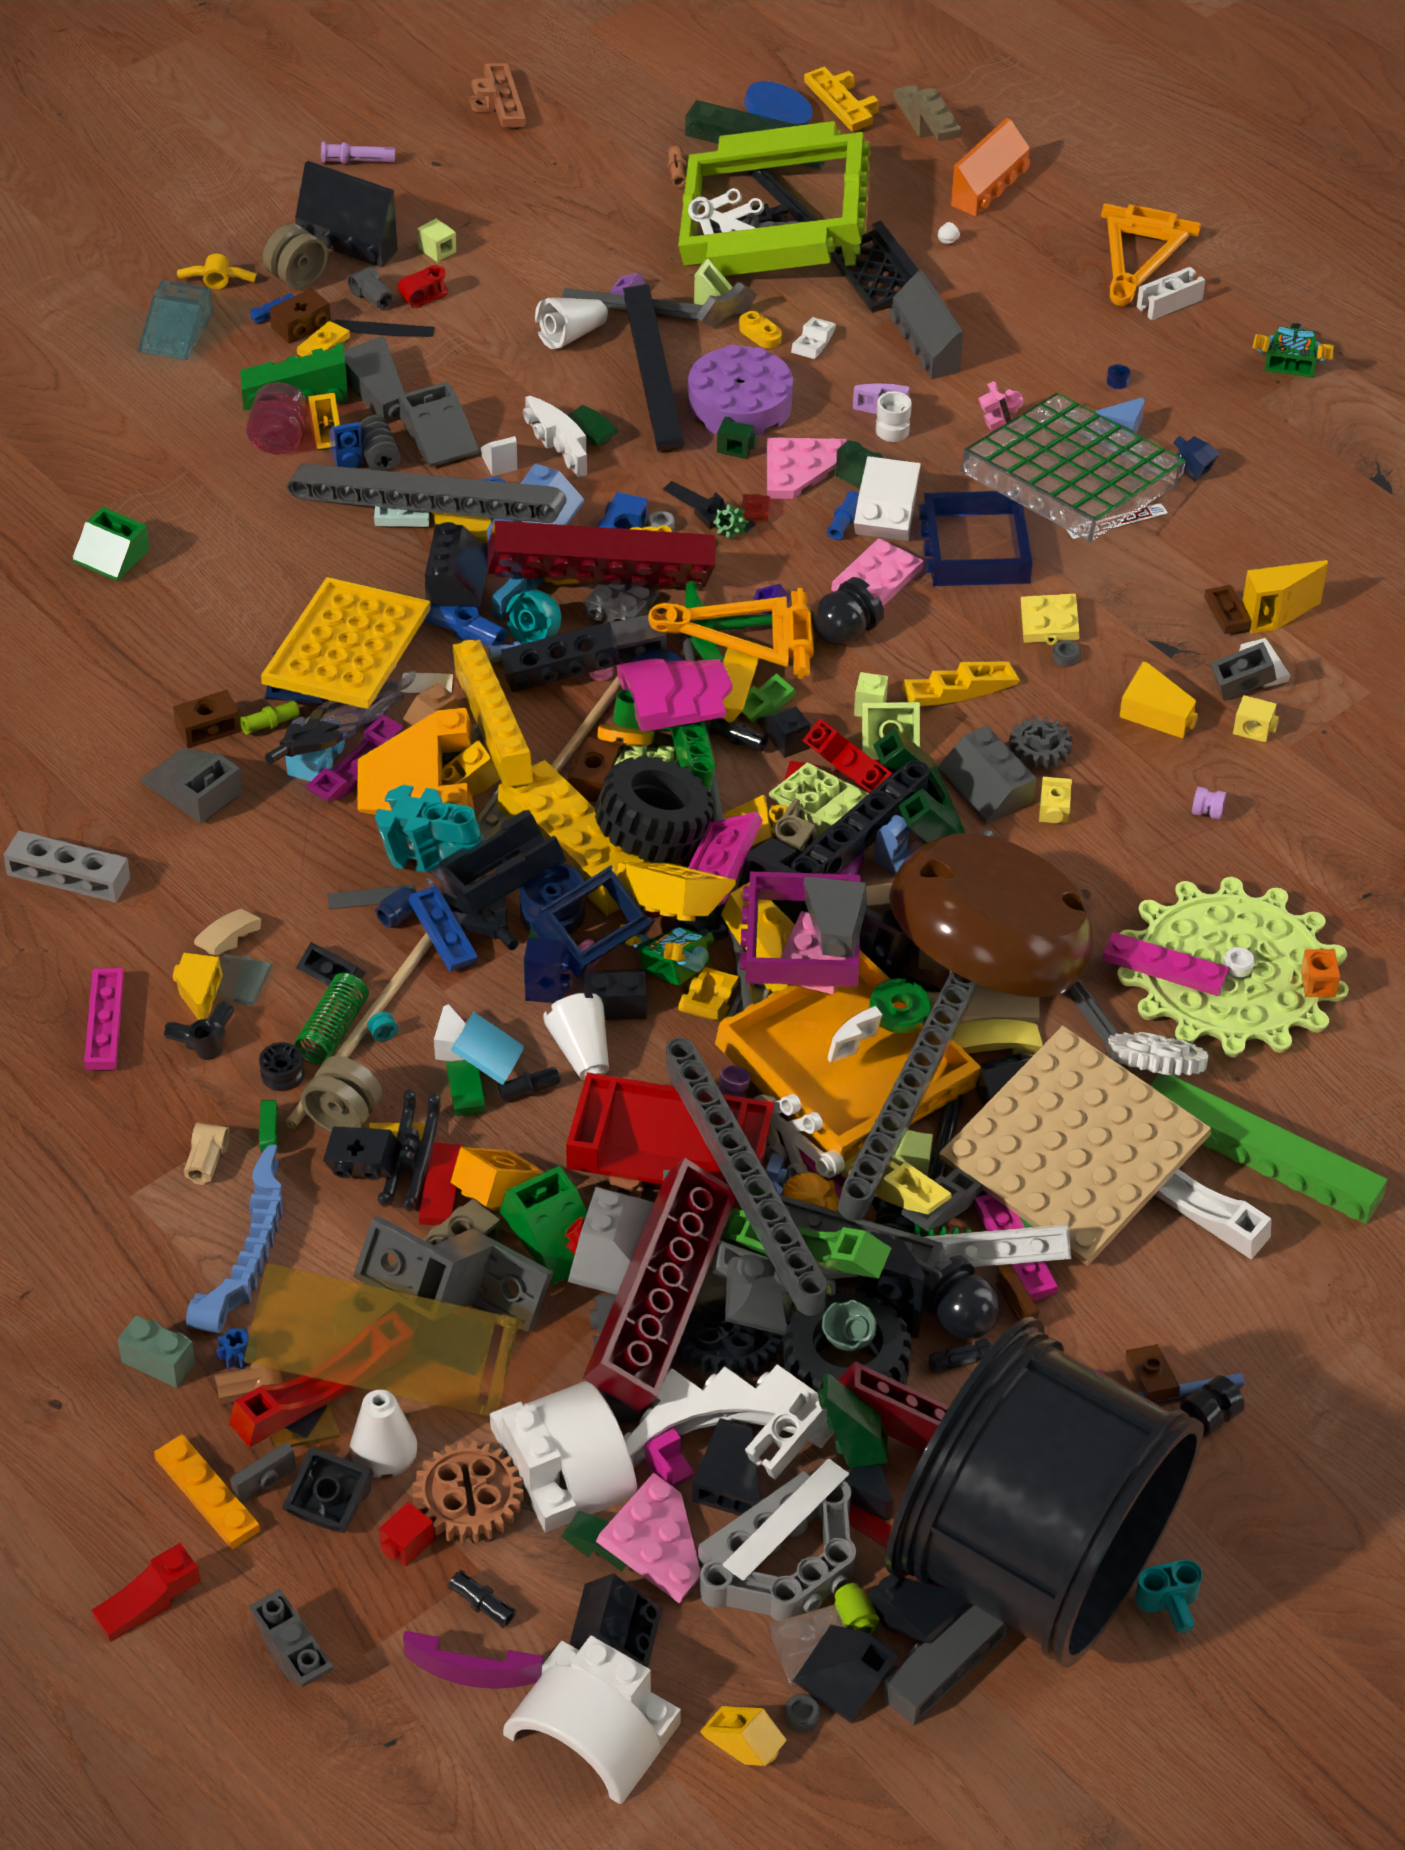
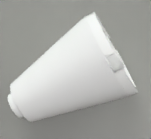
M548 297L539 301L535 311V323H540L541 331H538V334L547 347L550 349L562 348L605 324L608 310L602 301L596 299Z
M584 993L567 996L551 1005L553 1011L548 1015L546 1011L543 1014L545 1026L581 1080H585L587 1072L605 1075L609 1070L604 1005L602 999L596 994H592L594 998H586Z
M374 1390L364 1397L350 1441L352 1461L371 1468L374 1472L373 1478H381V1475L392 1474V1476L400 1475L412 1465L417 1455L416 1436L395 1396L386 1390Z

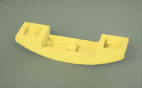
M986 1019L960 1023L953 1037V1040L967 1054L1010 1048L1013 1054L1019 1052L1036 1053L1043 1046L1037 1024L1013 1019Z

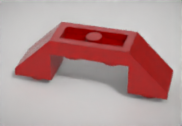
M821 718L802 740L868 793L886 778L893 775L892 772L876 760L870 758Z

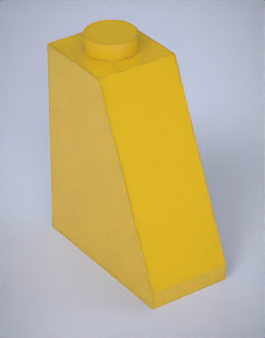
M1142 662L1122 696L1119 717L1183 739L1188 729L1193 730L1195 727L1198 713H1195L1196 700L1149 663Z

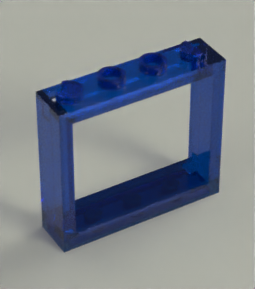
M1020 490L924 493L923 504H919L918 509L919 520H923L921 522V538H926L923 541L924 557H929V559H926V573H931L932 586L1031 584L1033 562ZM1008 514L1015 558L941 560L935 516Z

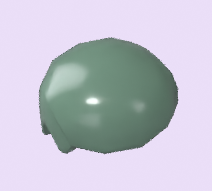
M855 1300L845 1303L834 1302L823 1315L822 1329L829 1342L838 1349L856 1351L868 1346L876 1334V1319L870 1308Z

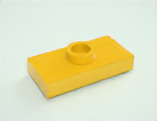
M329 321L297 347V354L303 357L312 354V350L322 348L325 351L332 349L335 344L344 343L350 338V331Z

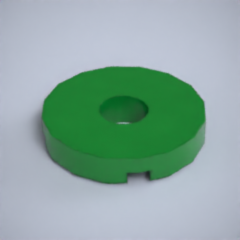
M895 978L877 984L870 996L868 1009L874 1006L878 1008L882 1014L879 1026L885 1030L900 1034L910 1033L924 1026L930 1013L931 1001L928 993L915 982L912 985L906 983V979ZM902 1002L906 1004L907 1008H896L893 1006V1003Z

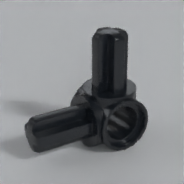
M222 1001L217 1005L209 1019L197 1020L190 1026L168 1022L165 1025L164 1036L167 1039L185 1043L188 1049L196 1051L198 1057L203 1060L214 1059L223 1050L221 1040L225 1036L224 1027L233 1015L234 1007L229 1005L228 1002Z

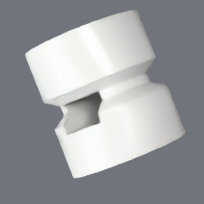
M893 391L884 393L878 398L876 434L881 439L889 442H898L904 440L909 435V418L912 403L907 395Z

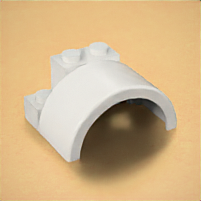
M588 1381L578 1383L524 1405L520 1401L490 1413L491 1430L503 1453H507L508 1456L512 1457L513 1465L518 1468L519 1477H523V1484L531 1498V1507L545 1533L569 1524L578 1511L594 1514L631 1499L637 1492V1482L632 1460L618 1422L601 1392ZM560 1471L564 1475L567 1485L566 1490L558 1486L560 1484Z
M590 1635L580 1650L564 1641L558 1644L542 1665V1676L505 1723L503 1735L514 1741L518 1731L531 1729L560 1740L576 1751L595 1769L606 1785L609 1798L618 1804H622L681 1724V1709L651 1692V1670Z

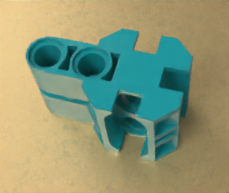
M399 786L388 791L384 798L385 802H389L392 811L378 809L374 816L388 858L394 868L404 869L409 859H416L419 861L416 871L428 872L439 867L438 864L441 860L459 849L466 848L469 851L484 842L474 810L465 805L443 803L436 789L426 788L421 798L411 797L414 789L413 786Z

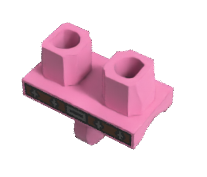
M995 381L987 384L989 393L978 398L979 404L986 414L984 415L985 422L991 431L1012 420L1010 411L1015 413L1023 405L1021 393L1009 389L1005 394H1001ZM1013 422L1007 425V427L1015 429Z

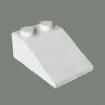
M867 456L854 520L855 534L909 541L921 463Z

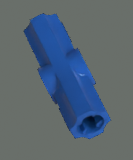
M431 605V610L424 619V622L454 631L455 636L461 641L480 640L487 647L489 645H503L507 637L506 628L480 616L475 606Z

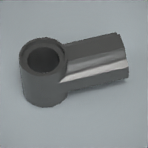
M369 266L348 276L347 281L351 292L356 297L363 295L376 308H380L382 311L387 310L395 301V293L381 282V278L374 267Z

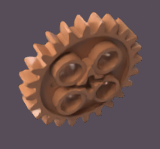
M458 1441L457 1450L454 1451L450 1446L445 1445L444 1455L436 1451L432 1452L433 1462L424 1460L423 1470L416 1471V1482L412 1484L413 1505L433 1521L434 1535L437 1536L446 1531L447 1541H450L454 1535H459L461 1544H464L467 1536H472L474 1542L478 1543L479 1534L482 1533L490 1540L492 1539V1529L495 1528L503 1533L504 1522L513 1524L514 1513H520L521 1511L520 1502L524 1501L523 1477H519L517 1466H512V1457L508 1456L502 1459L501 1448L491 1453L489 1443H486L482 1449H477L476 1441H472L470 1448H465L463 1443ZM462 1468H467L470 1491L473 1496L474 1516H470L468 1512ZM492 1502V1504L485 1505L483 1503ZM452 1507H457V1508H459V1509H456V1510H449V1508H452Z

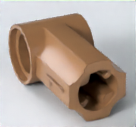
M270 1357L254 1361L248 1369L215 1375L220 1405L234 1402L261 1385L283 1383L279 1362L275 1358Z

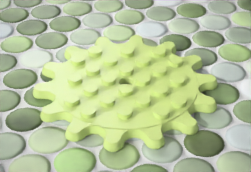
M1235 877L1224 878L1221 881L1220 890L1215 894L1202 893L1194 883L1182 881L1175 888L1178 902L1175 905L1164 906L1154 900H1144L1140 903L1139 912L1141 917L1149 924L1147 929L1143 931L1127 929L1119 933L1223 965L1225 953L1231 948H1245L1254 955L1253 971L1245 977H1235L1227 974L1219 996L1124 967H1120L1117 972L1119 981L1124 986L1141 987L1149 993L1138 1004V1012L1143 1019L1153 1020L1163 1016L1173 1018L1178 1022L1175 1030L1177 1040L1192 1044L1200 1036H1213L1222 1042L1224 1053L1229 1057L1239 1056L1245 1049V1042L1250 1039H1260L1265 1041L1273 1051L1278 1053L1285 1052L1292 1044V1037L1288 1029L1294 1026H1301L1315 1033L1322 1032L1328 1026L1329 1018L1319 1009L1317 1003L1327 1000L1341 1001L1347 996L1349 991L1347 984L1339 980L1336 997H1305L1301 975L1304 950L1335 949L1338 966L1346 960L1347 951L1340 945L1320 943L1316 939L1315 934L1324 927L1325 917L1318 912H1308L1299 916L1289 913L1285 908L1288 894L1281 888H1271L1264 896L1254 898L1244 892L1242 882Z

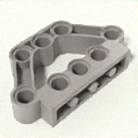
M805 1471L699 1544L698 1563L702 1567L700 1572V1597L702 1601L713 1608L729 1606L770 1615L773 1619L782 1623L792 1622L806 1612H814L825 1598L832 1593L835 1594L840 1587L848 1584L855 1573L856 1547L850 1540L848 1516L851 1504V1488L848 1483L843 1480L788 1535L790 1537L802 1535L807 1530L809 1521L816 1516L822 1519L823 1553L818 1557L803 1559L798 1564L797 1572L791 1576L777 1577L753 1571L745 1580H741L726 1569L723 1563L810 1477ZM782 1542L770 1555H773L780 1550ZM834 1559H841V1560H843V1561H842V1562H837V1561H834ZM808 1578H815V1579H817V1580H816V1581H810V1580H807V1579H808ZM719 1582L722 1585H713L712 1583ZM781 1597H788V1598H791V1599H790V1600H782V1599H780V1598H781Z

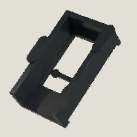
M524 810L502 824V831L468 851L466 848H461L439 862L438 865L450 890L474 916L479 915L478 910L482 911L545 872V869L552 868L553 864L557 862L562 864L567 861L557 838L553 836L547 839L541 833L530 810ZM496 868L494 873L480 880L471 887H466L468 884L472 883L473 881L477 880L478 878L482 877L486 873Z

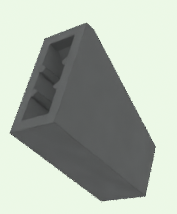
M805 876V902L822 955L853 958L867 907L866 883Z

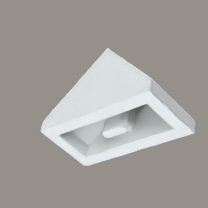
M515 436L490 442L479 448L480 454L492 476L518 470L517 441Z
M449 1004L443 1006L434 1037L435 1059L444 1061L464 1060L451 1051V1048L463 1030L465 1022Z

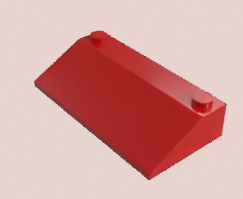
M586 1073L566 1142V1169L662 1184L664 1170H671L685 1157L728 1184L674 1086ZM722 1094L763 1166L774 1102Z

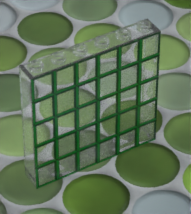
M1057 392L965 448L961 472L1083 539L1092 542L1181 483L1186 460Z

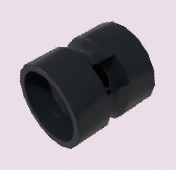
M1221 1375L1202 1386L1201 1390H1196L1180 1403V1409L1187 1413L1189 1418H1196L1203 1423V1437H1207L1223 1426L1224 1422L1233 1419L1244 1411L1245 1407L1244 1399L1236 1385L1230 1379Z

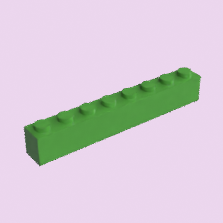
M1159 1073L1150 1085L1211 1128V1135L1202 1143L1205 1147L1226 1155L1237 1163H1242L1266 1177H1271L1287 1185L1292 1190L1312 1197L1319 1203L1328 1205L1346 1214L1348 1217L1357 1219L1367 1224L1383 1200L1388 1179L1173 1075Z

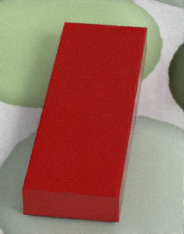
M433 1143L419 1212V1225H440L454 1212L458 1187L451 1183L460 1148L464 1147L463 1144Z

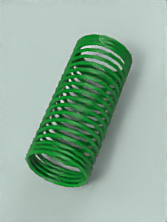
M348 973L335 975L294 1041L295 1046L301 1051L304 1059L314 1064H323L325 1059L332 1057L369 996V990L361 979ZM337 982H344V983H347V984H350V985L354 986L357 990H359V991L361 992L363 998L360 996V994H359L355 989H353V988H351V987H349V986H347V985H344V984H336V983H337ZM338 986L350 989L359 997V999H357V997L353 995L351 992L342 988H338ZM342 991L346 992L347 994L351 995L352 997H349L348 995L344 994ZM337 999H340L341 1001H343L344 1003H346V1004L349 1005L350 1007H348V1006L344 1005L343 1003L339 1002ZM335 1003L341 1005V1006L344 1007L346 1010L340 1008V1007L337 1006ZM333 1007L339 1009V1010L342 1011L344 1014H342V1013L336 1011ZM330 1011L335 1012L336 1014L340 1015L342 1018H340V1017L334 1015V1014L331 1013ZM328 1015L333 1016V1017L336 1018L338 1021H335L334 1019H332V1018L329 1017ZM326 1019H328V1020L334 1022L336 1025H333L332 1023L328 1022ZM324 1023L330 1025V1026L333 1027L334 1029L329 1028V1027L326 1026ZM320 1026H322V1027L328 1029L331 1033H329V1032H327L326 1030L322 1029ZM318 1030H320V1031H322L323 1033L327 1034L329 1037L323 1035V1034L320 1033ZM303 1038H305V1040H306L313 1048H315L316 1050H319V1051H321V1052H326L327 1054H321V1053H318V1052L314 1051L313 1049H311V1048L304 1042ZM300 1039H301L302 1043L304 1044V1046H305L308 1050H310L311 1052H313V1053L316 1054V1055L325 1056V1058L317 1057V1056H314V1055H312L311 1053L307 1052V1051L305 1050V1048L302 1046V1044H301V1042H300ZM308 1039L312 1040L317 1045L323 1047L325 1050L313 1045Z

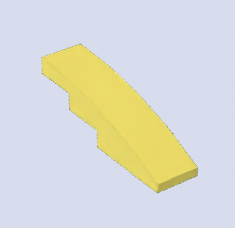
M859 1153L845 1161V1168L840 1174L847 1179ZM893 1161L875 1195L886 1202L924 1214H930L952 1198V1194L907 1162L898 1166Z

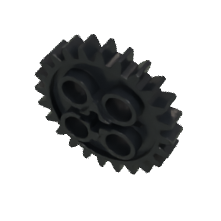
M726 1301L724 1306H719L716 1302H712V1308L700 1305V1312L691 1311L676 1349V1353L682 1355V1362L690 1361V1368L692 1369L702 1366L701 1373L703 1374L709 1370H713L714 1374H718L725 1366L730 1371L738 1372L742 1377H745L746 1370L756 1374L758 1373V1366L767 1369L769 1368V1361H777V1354H781L782 1335L725 1321Z

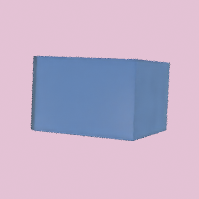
M1141 397L1096 410V413L1136 434L1142 422L1145 400ZM1100 417L1095 420L1094 431L1103 435L1116 425ZM1120 429L1109 437L1131 442L1135 435Z

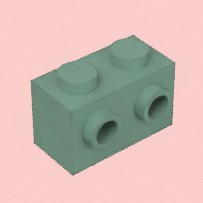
M136 1315L117 1339L122 1363L176 1388L180 1386L196 1364L192 1341L186 1335L169 1331L151 1319L146 1320Z

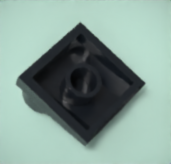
M310 1446L282 1509L308 1523L332 1532L345 1533L361 1501L371 1491V1479L374 1472L371 1468Z

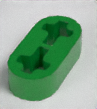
M277 1099L261 1100L259 1146L260 1153H263L268 1145H277L278 1143Z

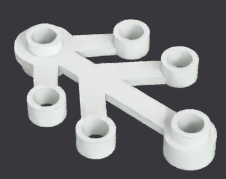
M732 188L726 194L712 200H708L705 197L695 198L691 201L688 212L694 221L700 222L704 235L714 234L710 220L719 223L722 233L731 232L732 229L735 231L754 229L755 227L737 219L751 213L755 215L761 214L764 210V204L760 199L753 198L749 203L728 212L720 213L715 209L728 203L738 205L742 201V194L737 189ZM733 193L738 194L735 201L730 200V196ZM754 203H760L758 210H752ZM704 206L705 212L698 214L699 207Z
M795 1094L782 1097L778 1101L770 1095H759L754 1098L756 1100L774 1102L768 1136L770 1146L766 1149L768 1161H770L772 1153L784 1155L785 1160L788 1153L791 1162L787 1167L789 1178L799 1173L808 1172L799 1152V1149H801L815 1161L816 1170L821 1176L832 1178L844 1171L845 1162L842 1155L835 1150L822 1152L800 1133L805 1131L811 1134L822 1128L823 1122L818 1113L811 1112L802 1118L786 1121L780 1116L781 1112L785 1115H791L800 1111L801 1102ZM777 1130L781 1132L786 1149L780 1143Z

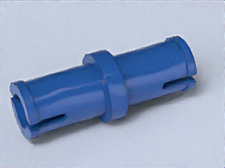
M854 491L848 492L842 505L835 510V518L827 530L830 538L834 540L842 539L847 527L854 522L859 493Z

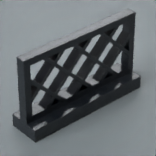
M881 220L872 223L873 230L862 235L860 254L868 255L866 260L856 259V265L846 266L844 257L839 256V254L843 253L841 246L835 247V252H831L832 260L872 313L892 305L893 297L899 292L894 290L895 286H904L919 271ZM869 241L873 242L872 248L861 247L862 244ZM874 256L884 257L883 263L874 262L872 259ZM851 266L862 267L860 272L850 271ZM868 268L879 270L877 275L866 273ZM884 271L895 272L894 277L883 276ZM862 280L873 282L871 287L860 285ZM879 283L890 284L888 289L877 288ZM873 295L884 296L883 299L876 302L871 300Z

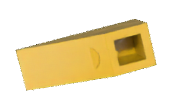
M479 740L442 768V785L467 783L472 796L483 793L500 780L488 749Z

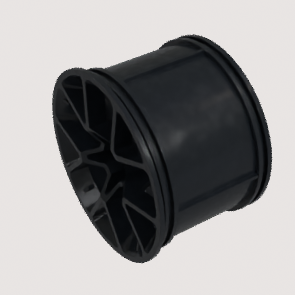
M1026 1317L1006 1331L987 1352L966 1380L935 1430L916 1466L897 1510L886 1548V1569L897 1578L910 1575L916 1576V1579L926 1585L938 1583L1040 1644L1042 1654L1046 1657L1056 1659V1662L1065 1668L1070 1667L1086 1654L1109 1625L1156 1549L1177 1508L1196 1463L1203 1439V1423L1196 1418H1189L1187 1413L1179 1409L1169 1412L1064 1353L1062 1343L1049 1338L1045 1334L1044 1325L1041 1321L1034 1317Z

